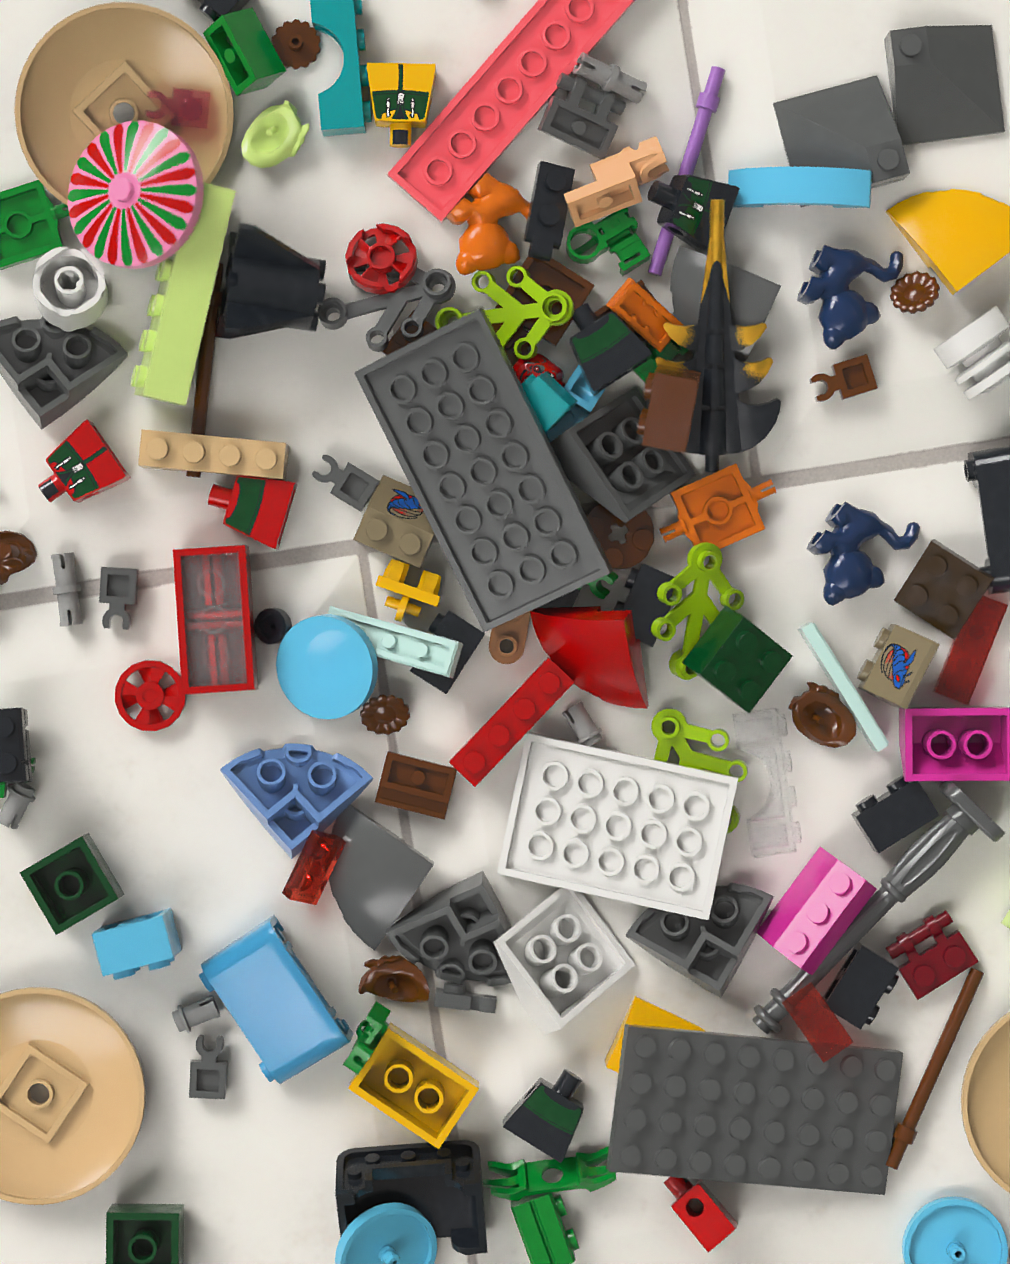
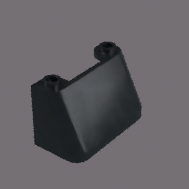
M1010 446L970 452L968 453V460H964L966 481H972L974 487L978 488L988 559L985 560V566L979 568L995 578L987 590L988 595L1010 592Z
M469 1140L444 1141L439 1149L428 1142L347 1149L338 1155L336 1160L335 1196L340 1238L349 1224L366 1210L385 1203H403L414 1207L423 1214L433 1227L436 1238L451 1237V1245L456 1252L464 1255L488 1253L480 1148L475 1142Z

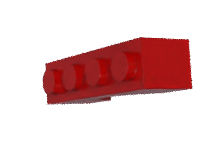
M547 657L499 710L449 760V763L476 787L575 682Z

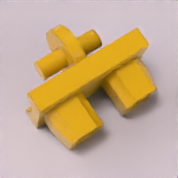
M391 559L384 575L378 576L376 586L403 595L401 600L388 596L384 605L397 610L395 620L402 622L405 613L419 617L422 607L409 603L410 598L438 607L441 599L438 596L441 576L423 570L417 588L406 585L404 581L410 565Z

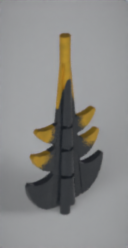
M723 199L710 200V234L698 324L687 326L675 325L669 322L663 324L665 331L678 345L694 351L693 358L682 362H673L662 357L655 359L657 366L660 364L701 372L686 453L705 455V472L719 471V455L744 452L765 439L777 421L781 401L778 398L761 404H748L739 400L740 392L747 391L762 381L769 372L773 360L767 357L760 361L743 362L735 358V351L744 349L756 342L767 326L763 322L749 326L732 324L724 241L725 200ZM646 399L647 409L649 407L650 399Z

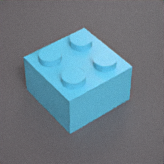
M171 908L104 925L92 933L102 976L113 974L114 980L134 975L135 971L140 970L141 966L148 965L149 970L171 965L170 962L175 961L174 957L182 950Z

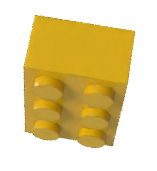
M390 1022L373 1054L359 1074L354 1075L348 1089L439 1149L478 1092L479 1081Z

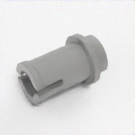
M580 702L562 714L566 717L579 739L576 743L592 746L603 739L600 734L602 729L596 728L584 708L583 702Z
M15 783L14 786H9L8 788L10 794L0 812V823L8 828L9 826L12 829L18 828V824L29 802H34L36 799L33 796L35 789L26 783Z
M213 995L186 1007L179 1005L177 1006L178 1010L172 1012L179 1032L186 1030L188 1033L191 1032V1027L216 1017H221Z

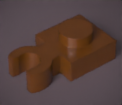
M867 354L833 364L831 366L833 376L816 374L809 380L810 384L818 381L823 382L827 388L825 394L815 397L816 402L828 400L838 390L841 399L844 400L878 388Z

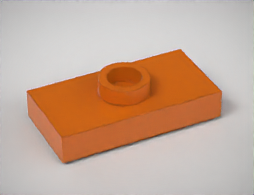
M630 277L606 304L610 310L659 352L671 340L663 324L669 322L683 326L676 317Z

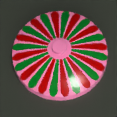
M129 121L115 125L102 132L81 154L69 184V216L79 241L96 258L121 268H147L168 259L184 245L198 222L204 196V183L200 164L193 150L182 137L152 122Z

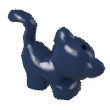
M824 245L821 251L816 250L809 270L818 274L819 277L811 276L809 282L802 284L797 301L808 305L814 303L819 298L822 300L818 319L823 327L824 343L828 348L836 350L845 340L852 339L864 331L867 325L877 322L881 317L878 307L871 302L865 301L863 296L856 291L849 290V284L864 271L870 273L883 283L897 279L903 268V254L900 251L893 252L890 255L889 266L883 268L875 260L864 257L855 250L836 249Z
M844 502L842 505L836 504L825 519V522L834 530L832 532L825 530L823 533L817 532L806 548L813 555H823L829 552L831 554L823 569L826 582L823 588V596L828 605L834 606L845 598H854L862 595L869 588H878L885 583L883 572L879 567L872 564L871 558L865 552L860 550V545L880 535L894 550L909 549L918 539L919 524L916 522L909 523L904 535L898 536L893 528L880 520L874 512L858 509L848 502Z

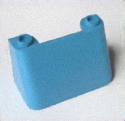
M273 915L201 964L203 972L199 974V977L209 992L216 991L262 1060L259 1067L268 1081L276 1080L279 1084H282L351 1042L354 1033L344 1019L340 1021L339 1018H336L334 1020V1016L337 1013L333 1006H329L291 949L293 947L289 941L286 943L282 942L285 940L282 934L284 929L275 915Z

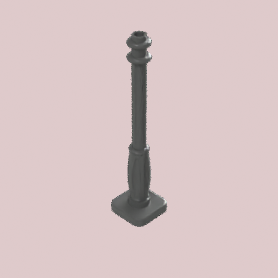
M944 781L939 786L940 792L953 803L946 810L947 814L923 833L906 850L886 877L881 879L880 883L882 886L869 899L815 973L810 975L801 969L781 990L773 988L770 991L773 999L765 1007L761 1005L754 1007L756 1016L752 1020L764 1033L768 1035L772 1030L779 1033L782 1030L779 1022L788 1013L796 1016L798 1014L796 1005L898 901L900 903L905 902L908 896L935 875L969 834L972 836L980 829L994 842H997L1005 834L952 781Z

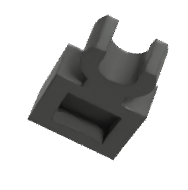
M323 455L322 459L331 465V471L327 475H320L318 472L313 471V477L322 483L333 482L335 485L330 493L362 512L380 481L349 462L342 471L339 469L334 458L329 455Z
M101 567L99 603H109V610L105 612L102 619L104 628H110L111 618L114 615H119L123 619V629L129 630L131 616L126 611V604L137 605L139 569Z
M444 983V988H436L434 1007L495 1013L497 996L473 994L472 992L465 991L466 986L455 983Z
M204 1035L198 1036L196 1050L201 1055V1060H191L189 1098H226L228 1061H217L218 1055L224 1048L223 1036L217 1037L216 1048L212 1050L204 1046Z

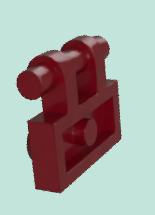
M946 910L935 917L933 915L928 916L922 920L924 924L908 934L905 932L895 937L897 941L885 948L892 960L903 953L907 956L909 961L899 966L898 971L917 1000L978 963L977 958L960 931L956 930L947 937L943 933L942 929L953 923L951 916ZM932 936L936 944L918 954L914 946Z

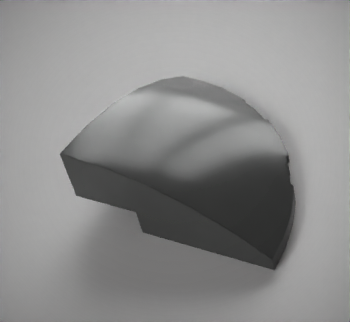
M680 246L674 260L670 282V292H672L674 308L673 316L683 326L698 324L707 255ZM727 263L732 324L749 326L761 322L764 323L781 286ZM755 342L744 349L735 351V358L746 362Z
M17 316L0 320V374L41 430L90 394L128 357V353L118 342L96 327H93L92 330L84 327L72 332H66L49 323L43 316L41 319L23 321Z
M349 805L337 817L330 836L329 866L327 867L332 895L336 899L346 923L365 944L375 951L385 937L386 930L392 927L433 867L434 862L354 806Z
M483 871L437 894L386 930L385 934L391 943L405 958L413 964L420 962L434 970L436 977L457 984H463L465 980L485 981L487 986L511 983L493 943L508 931L511 925Z
M730 883L728 886H716L709 920L649 907L633 923L626 933V937L675 971L721 998L745 957L774 897L762 890L736 883Z

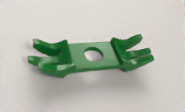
M608 1146L595 1153L577 1152L575 1157H566L562 1163L555 1159L525 1162L524 1159L510 1164L488 1161L489 1171L509 1178L482 1180L483 1187L489 1188L491 1195L520 1201L522 1197L528 1195L575 1189H587L593 1192L615 1181L617 1172L608 1171L606 1166L596 1167L607 1160ZM552 1168L558 1169L563 1173L562 1178L555 1183H548L542 1178L543 1173Z

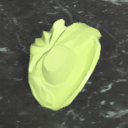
M286 100L281 105L271 106L262 111L246 131L241 143L242 156L251 165L259 168L275 166L286 158L294 157L297 154L300 146L305 141V135L309 131L310 124L301 125L300 118L297 116V109Z

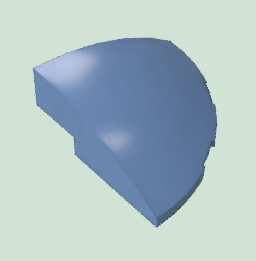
M285 744L283 748L263 751L261 748L255 749L237 757L220 769L245 805L291 859L327 829L373 780L369 773L349 758L339 753L331 755L318 751L312 745Z

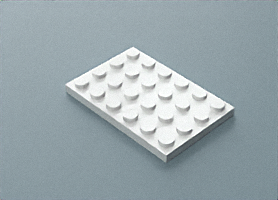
M527 732L497 874L709 920L738 777Z

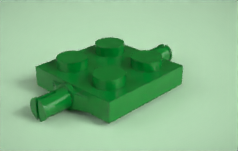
M39 180L0 192V270L40 258L55 248L64 247L59 231V219L69 216L68 206L64 203L54 206L48 198L46 188Z

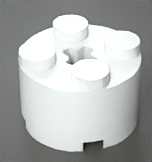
M58 247L47 252L37 262L33 275V291L37 307L49 323L61 328L63 331L72 332L76 329L87 327L98 320L108 305V289L104 269L94 255L81 248L77 250L68 249V247ZM69 286L72 290H64V288Z

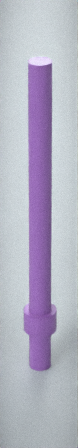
M711 67L705 90L699 94L696 103L698 112L678 175L693 176L711 115L716 113L720 98L717 96L726 71L723 68ZM661 227L648 269V273L656 276L662 275L674 237L672 233Z

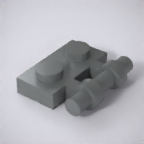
M561 73L556 86L566 90L567 97L564 101L556 96H551L537 130L597 158L605 159L618 129V125L606 119L610 111L619 116L622 115L626 102L615 98V93L611 91H600L588 85L587 80L577 75L573 78ZM581 98L596 104L593 114L578 107Z

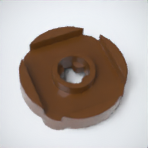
M600 503L588 514L587 519L612 569L631 568L648 555L654 543V526L646 510L626 523ZM613 524H617L619 528L624 526L627 528L628 532L624 535L625 543L620 544L618 540L613 542L609 540L608 536L612 533L610 527Z

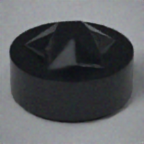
M279 608L262 610L257 615L254 623L257 637L266 644L281 643L286 633L292 628L289 615Z

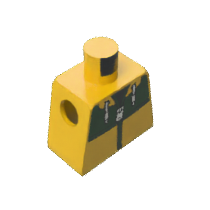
M367 63L376 127L390 128V147H411V128L427 127L436 80V64Z

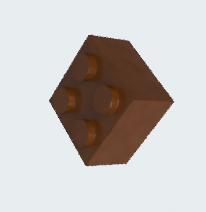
M658 364L655 373L649 372L643 398L650 399L648 409L642 408L637 428V434L643 435V446L681 453L686 452L701 372Z

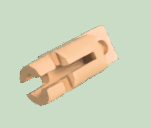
M656 136L639 142L637 150L628 146L623 148L620 153L590 164L594 182L564 194L575 228L642 202L638 186L653 181L669 171L665 164L667 161Z

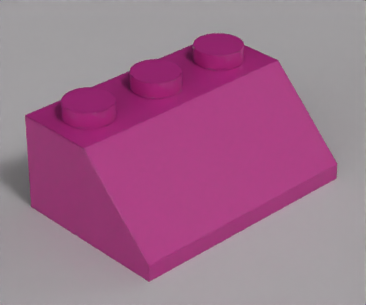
M1010 707L899 708V746L904 781H1010Z
M819 847L759 927L757 934L799 968L813 975L877 888L825 849Z

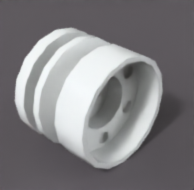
M997 306L933 349L946 369L960 363L964 364L966 369L955 380L958 385L970 377H973L976 381L975 384L963 392L968 400L977 395L989 393L1010 379V353L1008 352L1010 350V340L1002 343L999 339V336L1007 330L1010 324Z

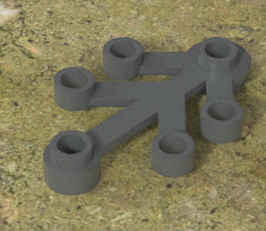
M368 266L357 268L355 271L356 273L359 271L365 272ZM416 267L415 274L410 280L416 285L402 287L394 293L381 294L344 304L338 298H327L324 300L323 305L318 307L319 319L325 328L336 330L343 327L348 319L386 309L376 326L371 328L366 334L368 347L372 351L380 352L387 348L389 344L388 334L407 303L420 300L412 316L402 322L401 332L404 339L409 342L422 338L424 333L423 324L434 306L446 303L453 297L456 290L455 280L446 270L432 269L425 272ZM392 270L387 275L391 278H399L400 274L396 270ZM349 275V278H350L351 283H352L355 287H358V286L354 283V281L352 280V278H351L350 275ZM436 284L444 286L442 291H432V287ZM332 313L340 314L339 319L335 321L328 320V317ZM414 325L418 327V331L414 334L406 332L409 326ZM376 335L384 337L382 342L377 344L372 343L371 340Z

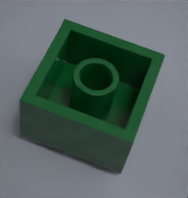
M725 605L682 663L731 702L750 713L793 655L744 616Z
M89 833L20 872L21 877L55 935L125 895Z
M112 1204L106 1212V1264H183L184 1204Z

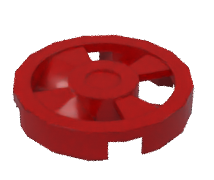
M385 223L376 224L377 228L369 229L366 232L362 229L349 242L345 254L348 273L354 283L366 292L379 295L394 293L406 286L414 276L418 264L416 247L412 243L409 234L398 226ZM375 236L377 243L370 247L365 241ZM401 240L407 246L409 252L395 255L392 247ZM369 265V268L362 275L356 273L355 269ZM394 269L400 274L399 281L389 285L386 274Z
M144 660L131 665L121 674L115 686V704L119 715L128 725L141 731H158L171 726L180 717L186 706L187 694L182 695L181 675L171 666L161 661ZM135 671H139L144 681L139 687L127 681L128 677ZM165 672H167L174 679L175 683L164 689L159 682ZM138 703L142 709L136 719H133L127 713V708ZM163 704L174 711L166 720H164L158 709Z

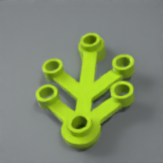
M521 266L511 267L507 271L506 280L510 286L523 289L537 303L521 304L496 283L495 277L491 273L486 271L476 272L472 277L473 288L480 293L487 294L503 307L485 310L491 324L503 323L496 332L503 348L525 320L538 318L527 336L518 339L514 344V353L520 359L528 360L536 356L538 352L537 345L551 326L566 324L574 313V303L569 294L558 289L547 292L532 280L529 271ZM517 271H522L524 275L522 282L515 284L513 275ZM482 276H487L489 284L486 288L481 289L479 287V279ZM555 302H560L562 304V311L554 315L551 310L552 305ZM445 307L436 315V328L438 330L448 325L449 319L453 316L459 319L471 312L463 313L459 309ZM528 342L531 345V351L528 355L523 356L520 350L521 346Z
M702 542L693 546L687 556L688 566L670 582L662 583L657 590V597L662 603L676 606L664 617L654 620L651 625V632L654 637L662 641L671 640L676 633V626L688 616L683 648L674 652L669 660V669L672 674L683 680H690L697 676L690 669L686 671V666L682 662L699 641L703 616L711 625L720 613L707 594L709 581L719 592V600L723 607L726 605L735 611L744 604V594L730 585L720 569L722 564L721 550L709 542ZM707 556H709V561L704 566V560ZM694 580L692 592L680 602L682 589ZM672 588L673 594L667 599L666 594ZM735 594L734 601L729 604L730 596ZM667 624L665 633L660 634L661 627Z
M673 708L663 709L654 716L651 728L653 735L658 740L654 760L667 762L673 746L680 758L679 765L701 770L705 769L733 776L730 772L731 766L740 765L744 773L738 777V782L746 778L748 766L744 761L740 759L729 761L693 751L686 740L687 738L705 742L712 750L722 751L728 746L730 741L727 731L721 728L711 730L688 724L685 716ZM669 720L675 724L676 729L673 733L664 731L663 723ZM714 734L723 735L725 744L716 746L712 742V736ZM734 805L727 833L735 830L740 821L739 811Z

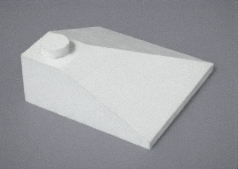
M564 888L557 889L493 942L522 1007L543 1035L563 1028L635 966V963L583 893Z

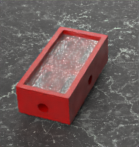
M235 545L173 549L182 695L257 690L258 675L249 546Z

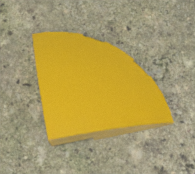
M960 189L924 192L909 197L886 211L928 269L931 267L952 295L1010 252V206L978 192Z

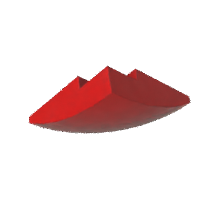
M601 606L535 608L530 611L532 624L543 650L575 682L576 686L612 704L630 708H648L640 639H635L632 610L601 611Z

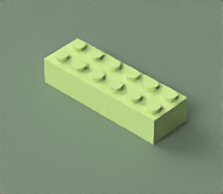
M203 182L204 196L202 209L193 232L176 253L158 263L155 280L160 281L158 293L151 295L147 309V316L152 317L148 331L143 330L139 343V351L144 352L141 365H135L131 378V386L136 387L134 395L175 405L186 406L236 192L235 190Z

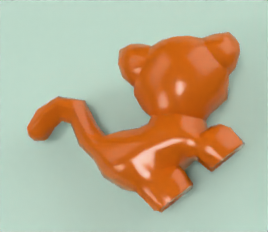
M486 173L468 192L474 201L470 202L463 198L446 216L455 225H461L465 221L468 223V228L459 238L460 252L456 259V268L461 275H468L476 270L486 271L495 269L502 264H515L520 260V251L517 245L509 240L508 233L498 224V220L518 212L527 219L530 202L523 198L516 188L502 183L489 173Z

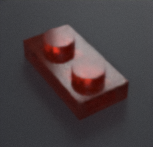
M312 830L282 893L289 900L317 905L346 841L338 835Z
M812 981L782 1002L823 1063L854 1043Z

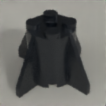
M240 223L238 233L230 231L228 262L225 272L226 284L222 293L216 337L232 339L286 327L315 332L319 318V311L315 310L317 305H323L326 284L319 283V281L324 279L326 260L305 257L255 225Z

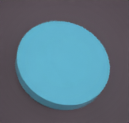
M321 614L300 621L286 633L277 652L276 670L284 694L297 709L318 719H337L358 710L370 698L377 682L378 661L370 639L359 626L349 619L338 615Z
M944 1197L926 1204L911 1218L903 1236L902 1255L904 1264H1007L1008 1245L1002 1226L987 1208L968 1198Z
M403 1203L377 1205L360 1214L346 1228L337 1245L335 1264H434L437 1254L436 1234L423 1214L410 1205Z

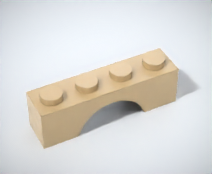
M141 429L138 465L151 469L240 475L286 481L289 445L281 442Z

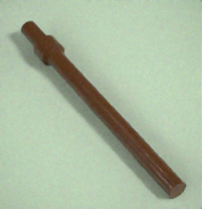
M223 263L218 265L200 343L191 434L205 435L218 310L222 304L223 292L220 291ZM187 471L186 476L200 478L201 472Z
M971 967L904 1120L902 1124H897L893 1133L895 1140L885 1164L893 1169H898L908 1144L912 1145L918 1133L915 1130L983 978L984 972Z

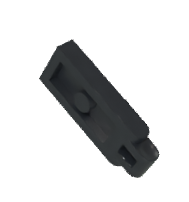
M544 161L539 162L524 234V241L530 243L528 257L550 262L553 249H560L568 211L564 194L572 190L575 169Z

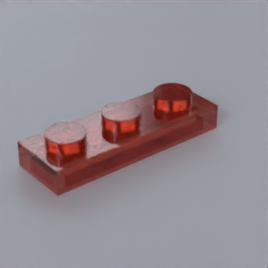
M986 596L982 597L957 638L953 640L933 692L969 705L1008 605Z

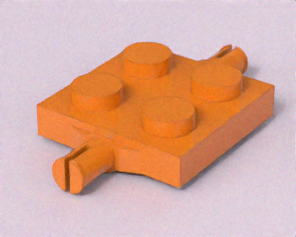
M735 463L671 492L670 495L677 508L678 521L659 528L660 534L675 530L662 537L665 543L685 534L693 546L702 542H709L722 549L766 529L758 513L757 501L777 493L776 489L772 487L761 492L762 489L773 485L771 479L751 488L743 479Z

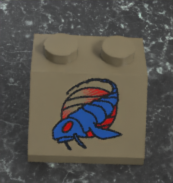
M383 475L365 510L353 540L421 569L435 534L411 486Z
M890 624L888 629L883 627L873 645L878 648L872 661L866 659L858 673L857 679L861 680L858 688L894 707L907 709L940 644L896 624Z

